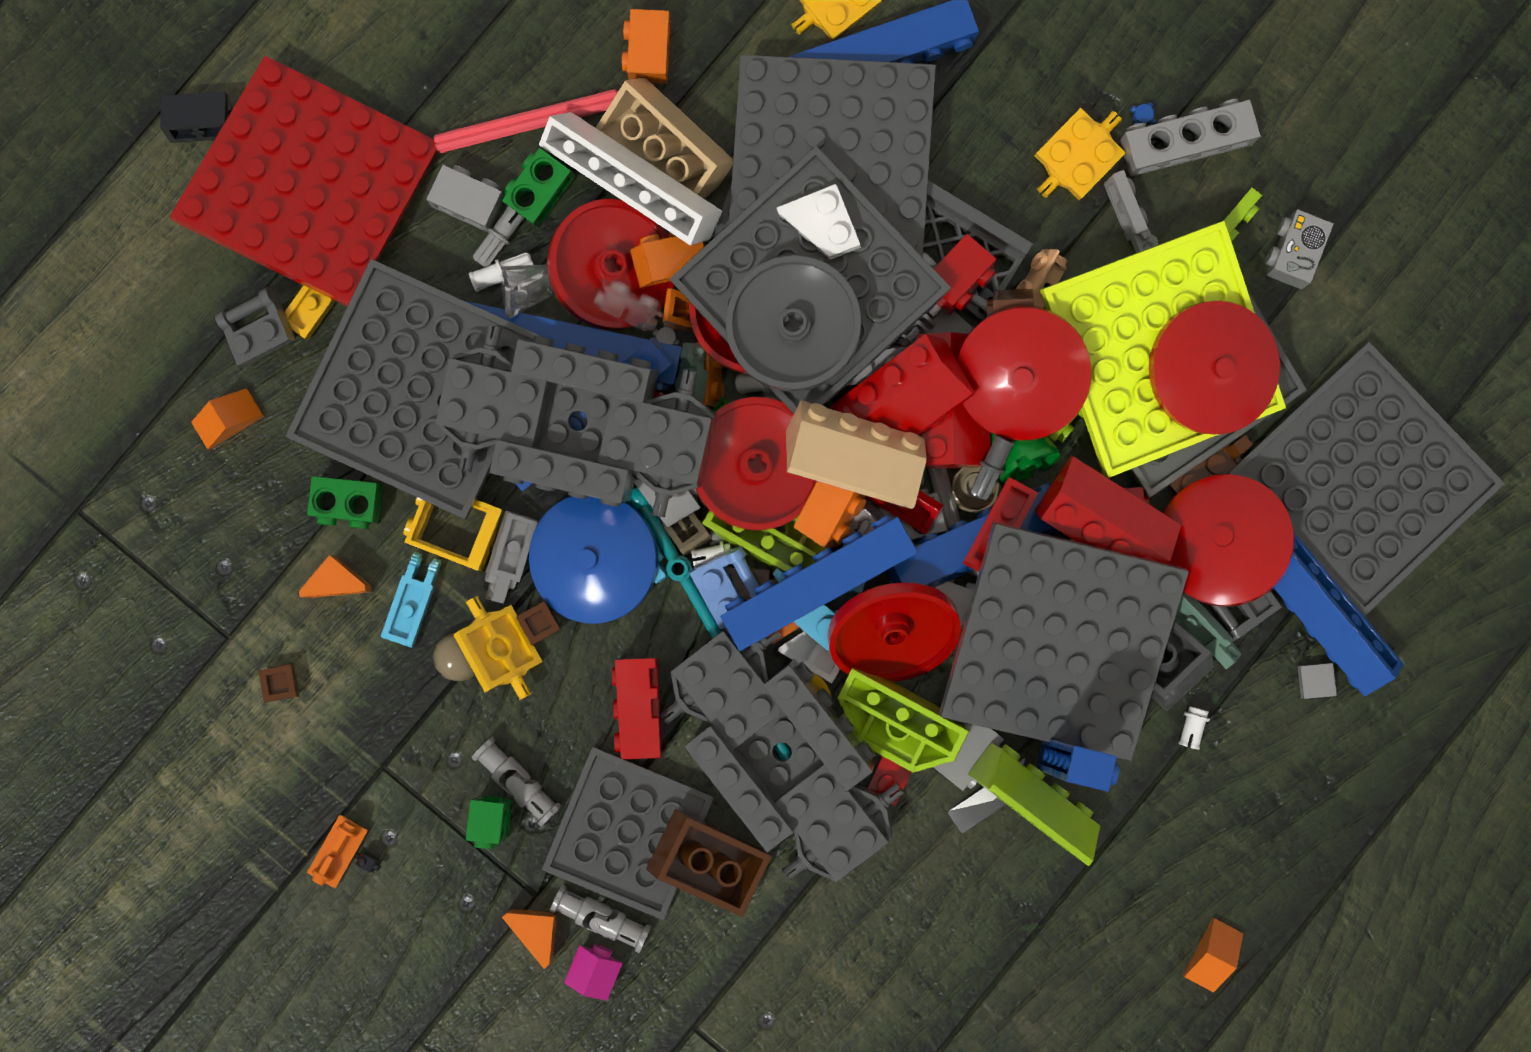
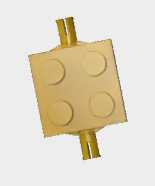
M799 0L803 5L805 14L792 23L791 26L800 35L809 26L814 24L822 29L831 41H834L880 5L882 0Z
M1080 108L1034 155L1045 166L1049 175L1037 188L1038 192L1041 193L1050 185L1042 194L1043 197L1047 198L1059 185L1068 189L1080 200L1123 157L1126 152L1110 135V132L1122 121L1121 117L1118 116L1109 124L1117 115L1116 112L1112 111L1100 124Z
M479 596L468 600L466 604L475 620L469 626L457 631L453 636L484 692L486 693L499 685L511 683L519 700L531 695L532 692H530L522 676L529 669L543 661L534 645L530 644L520 626L512 605L500 611L487 613Z

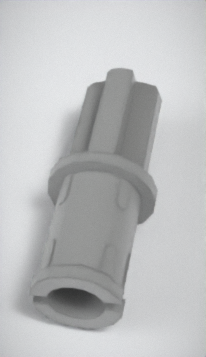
M507 206L494 227L487 229L489 234L473 254L474 260L482 266L488 267L503 246L510 244L508 239L525 218L516 213L510 206Z

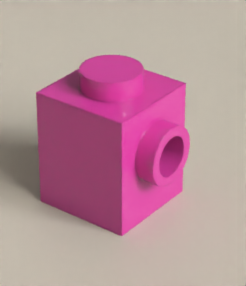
M594 944L593 948L579 945L564 983L583 996L607 1001L623 963L611 956L612 950L602 945Z

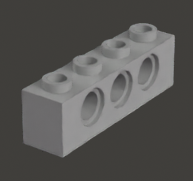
M1231 99L1219 105L1220 108L1208 110V107H1200L1190 111L1189 116L1177 118V115H1170L1159 119L1158 124L1146 126V123H1139L1130 126L1120 140L1121 148L1126 152L1124 159L1129 176L1133 177L1252 146L1261 135L1251 101L1239 102V99ZM1213 122L1222 123L1226 128V133L1217 132L1213 127ZM1182 130L1191 131L1195 135V141H1187L1182 135ZM1151 138L1162 140L1165 149L1159 150L1154 148L1151 144Z

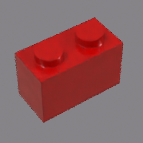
M968 234L934 268L940 277L951 287V291L937 303L949 315L957 308L962 311L973 299L974 296L971 293L979 285L982 288L985 287L996 274L993 270L997 259Z

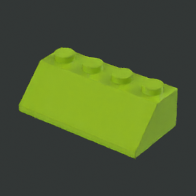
M991 742L968 775L1087 866H1090L1094 860L1100 825L1091 819L1094 812L1079 801L1075 805L1069 802L1067 797L1070 794L1055 782L1049 786L1042 781L1045 774L1029 763L1027 767H1024L1018 762L1021 755L1008 745L1004 744L1000 748Z

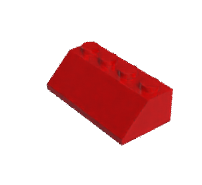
M955 332L926 333L945 339L956 360H958L961 347L968 336L966 333ZM917 334L918 339L925 334ZM963 403L920 434V437L925 440L926 469L981 467L980 461L982 459L985 460L991 447V432L980 426L969 415Z
M925 334L828 409L841 413H851L857 418L874 423H883L890 428L903 432H912L919 436L975 395V392L946 340Z
M1071 455L1035 508V512L1041 520L1076 542L1169 564L1182 526L1073 455Z

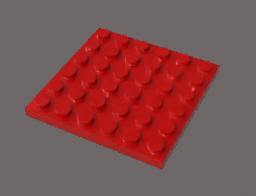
M264 56L173 209L170 218L171 221L348 307L370 259L378 262L436 157L438 150L435 144L437 142L328 86Z

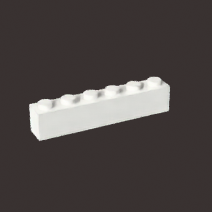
M568 112L549 116L539 142L541 147L690 246L711 238L722 210L574 113Z

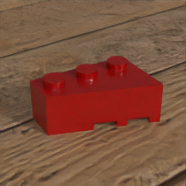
M659 658L615 660V667H612V684L617 688V699L613 700L614 719L619 720V732L614 733L615 752L621 753V759L661 758L662 729Z

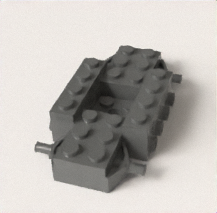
M488 325L485 344L482 347L453 355V358H449L435 424L439 425L438 428L461 446L462 454L458 467L459 470L472 472L475 453H479L480 449L495 445L490 473L504 476L503 480L523 484L526 481L536 484V488L555 492L556 489L568 491L569 496L581 499H588V496L601 499L600 503L616 507L631 501L634 482L637 476L655 492L656 498L651 515L663 518L666 517L669 498H672L673 494L702 486L717 414L695 396V392H693L697 372L683 369L680 389L677 392L653 398L659 370L650 368L651 361L632 357L630 363L617 361L619 354L599 350L598 356L586 354L585 346L566 342L564 349L553 346L554 339L534 335L533 341L517 340L515 355L512 361L498 347L502 328ZM576 411L583 412L587 417V425L580 431L574 429L571 425V416Z
M726 628L671 671L675 700L672 705L663 712H660V716L663 719L673 711L674 713L664 720L665 723L670 724L681 713L686 712L710 723L692 737L684 747L766 852H769L794 832L798 854L793 862L782 868V872L784 875L787 874L786 878L788 880H792L801 871L808 869L837 882L889 843L893 830L888 807H890L893 801L904 795L905 792L897 782L882 794L881 792L876 793L859 783L873 772L875 766L873 758L876 755L866 741L859 742L852 732L855 728L844 714L839 716L832 708V705L835 703L829 693L824 688L818 690L811 681L814 675L804 662L798 664L793 659L771 676L765 650L767 646L781 637L779 631L770 638L765 637L739 651ZM782 742L788 744L792 750L791 757L787 760L777 758L774 754V746Z

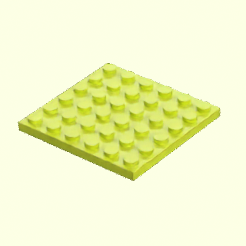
M1225 221L1215 223L1040 289L1046 309L1066 319L1078 331L1087 347L1091 362V384L1081 412L1104 476L1110 478L1219 435L1190 431L1175 423L1165 414L1155 399L1151 388L1149 360L1154 341L1162 327L1176 313L1191 305L1209 301H1226L1241 305L1255 314ZM1279 384L1270 404L1257 419L1286 408Z

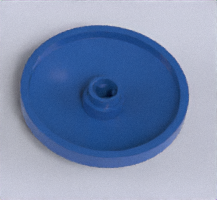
M571 496L554 505L542 517L533 533L529 550V565L533 582L544 601L552 609L568 619L589 624L616 620L636 609L653 587L659 565L658 545L654 532L640 511L628 502L620 504V507L600 503L601 499L588 496V499Z

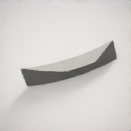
M1024 758L1019 763L1027 767L1030 761L1028 758ZM984 787L949 810L948 814L960 832L964 833L1006 804Z

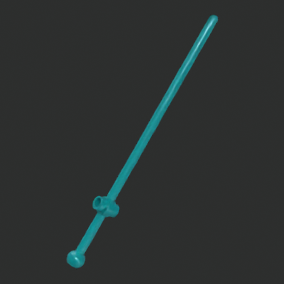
M638 487L633 489L631 501H628V503L638 509L650 524L656 541L668 560L666 565L668 576L674 581H680L713 639L722 632V629L720 630L689 574L690 570L693 569L691 560L679 555L658 516L651 515L653 511L652 506ZM678 562L684 565L685 570L683 574H678L675 571V565ZM782 742L774 746L780 759L787 760L791 757L792 752L786 743Z

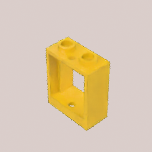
M416 498V505L419 507L415 517H410L405 525L403 535L407 537L404 543L483 572L496 540L504 510L476 500L473 508L485 512L486 515L470 556L467 558L421 540L435 505Z

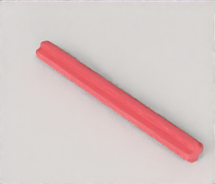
M613 89L443 132L434 136V142H437L435 145L438 152L443 153L546 127L549 116L572 112L581 118L605 112L618 91Z

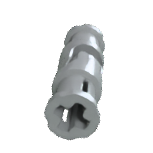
M493 737L489 738L471 758L474 761L479 760L492 773L491 778L508 794L514 796L516 803L520 807L525 806L539 820L538 825L542 827L562 805L559 802L554 803L541 790L542 785L538 781L531 779L528 772L513 756L508 757L495 744L496 740ZM509 770L517 771L506 780V774Z
M561 885L550 908V912L562 913L574 919L575 924L592 932L599 933L612 941L617 939L635 947V951L640 953L652 927L648 924L645 926L626 918L625 913L614 910L588 896L582 898L567 891V887ZM595 912L594 918L591 919L590 913Z

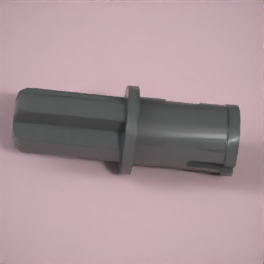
M995 435L985 460L982 459L980 461L982 466L971 488V494L975 497L987 500L999 475L1004 474L1003 466L1015 444L1011 439Z

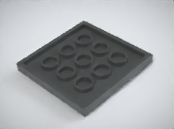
M593 746L542 870L664 920L677 888L656 879L646 870V867L674 810L678 809L704 821L714 796Z

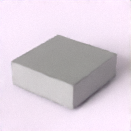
M1333 663L1297 666L1301 699L1337 696Z

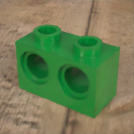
M541 148L536 153L532 152L528 155L522 165L523 172L518 179L514 178L508 183L503 193L506 196L502 200L537 227L542 225L576 177L571 170ZM545 166H552V177L546 181H541L539 178L540 170ZM526 192H533L534 202L528 207H522L520 202L522 195Z
M312 476L307 515L317 518L316 524L336 526L337 520L349 521V527L369 529V523L379 524L383 486L372 482ZM333 494L336 499L335 506L331 510L326 511L322 505L323 499L326 495ZM361 497H366L368 500L367 510L362 514H357L354 508L355 502Z
M485 795L471 799L465 841H474V847L482 849H494V846H498L509 837L513 799Z

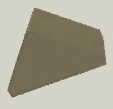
M694 513L689 514L669 527L658 517L669 536L685 557L690 555L693 549H698L711 540L710 535Z

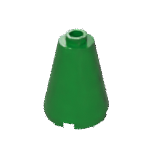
M991 433V445L995 439V434ZM1048 436L1033 440H1013L1015 444L1003 466L1005 472L1000 474L998 478L1004 485L1009 477L1018 482L1032 478L1031 472L1040 467L1042 471H1045L1060 458L1058 448Z

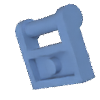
M737 546L691 569L689 572L720 630L726 627L720 617L727 612L725 605L741 597L725 567L726 565L733 564L751 598L757 596L754 589L759 587V584L744 558L746 553L742 546Z

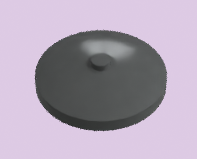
M806 256L777 257L755 267L735 288L726 312L727 339L740 366L758 382L783 391L809 390L821 386L836 377L852 359L861 335L859 303L848 281L830 265Z

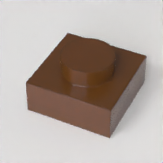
M546 601L539 603L516 617L532 646L562 630Z
M294 664L258 671L264 703L299 697Z

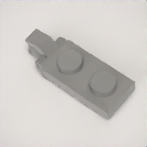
M1124 170L1114 173L1104 182V187L1127 242L1131 240L1136 253L1159 245L1157 237L1148 230L1146 212L1137 203L1134 183L1130 178H1127Z
M504 510L486 570L485 581L490 582L486 599L504 604L508 588L514 589L516 582L520 583L531 539L537 526L536 519Z

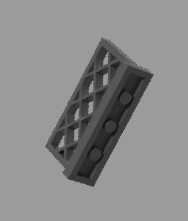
M928 180L926 210L929 220H925V226L931 225L935 241L923 244V250L936 247L941 261L944 258L942 245L959 242L965 236L962 235V230L970 237L980 241L982 247L994 257L1003 255L1013 261L1009 271L997 273L991 279L994 290H1005L1033 243ZM949 222L954 225L956 237L940 240L936 224ZM938 264L930 266L934 269ZM1004 277L999 286L997 279ZM975 289L971 293L974 296L971 302L987 311V300L980 297L977 289Z

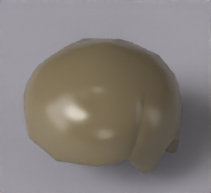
M981 467L961 468L953 478L952 496L960 509L972 513L982 512L991 508L1001 492L999 478L987 500L979 499L971 494V488Z
M456 632L445 635L436 643L432 655L436 670L448 680L464 681L471 679L475 674L453 636Z

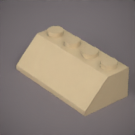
M646 78L625 80L596 126V129L703 199L719 187L733 166V158Z
M802 400L786 429L787 472L906 508H914L927 460L924 438L912 432L899 431L883 423L870 422L857 418L851 413H841L828 409L821 404H812Z

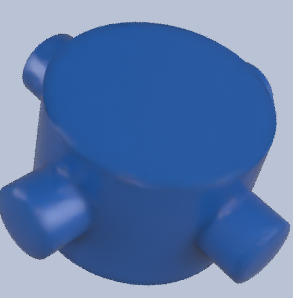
M1148 102L1138 107L1132 106L1130 111L1133 112V125L1139 123H1146V125L1149 123L1151 125L1155 124L1156 119L1153 118L1154 110L1152 103Z

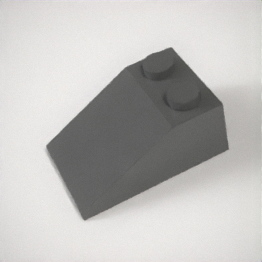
M1175 621L1173 622L1151 698L1167 712L1214 668L1211 652Z

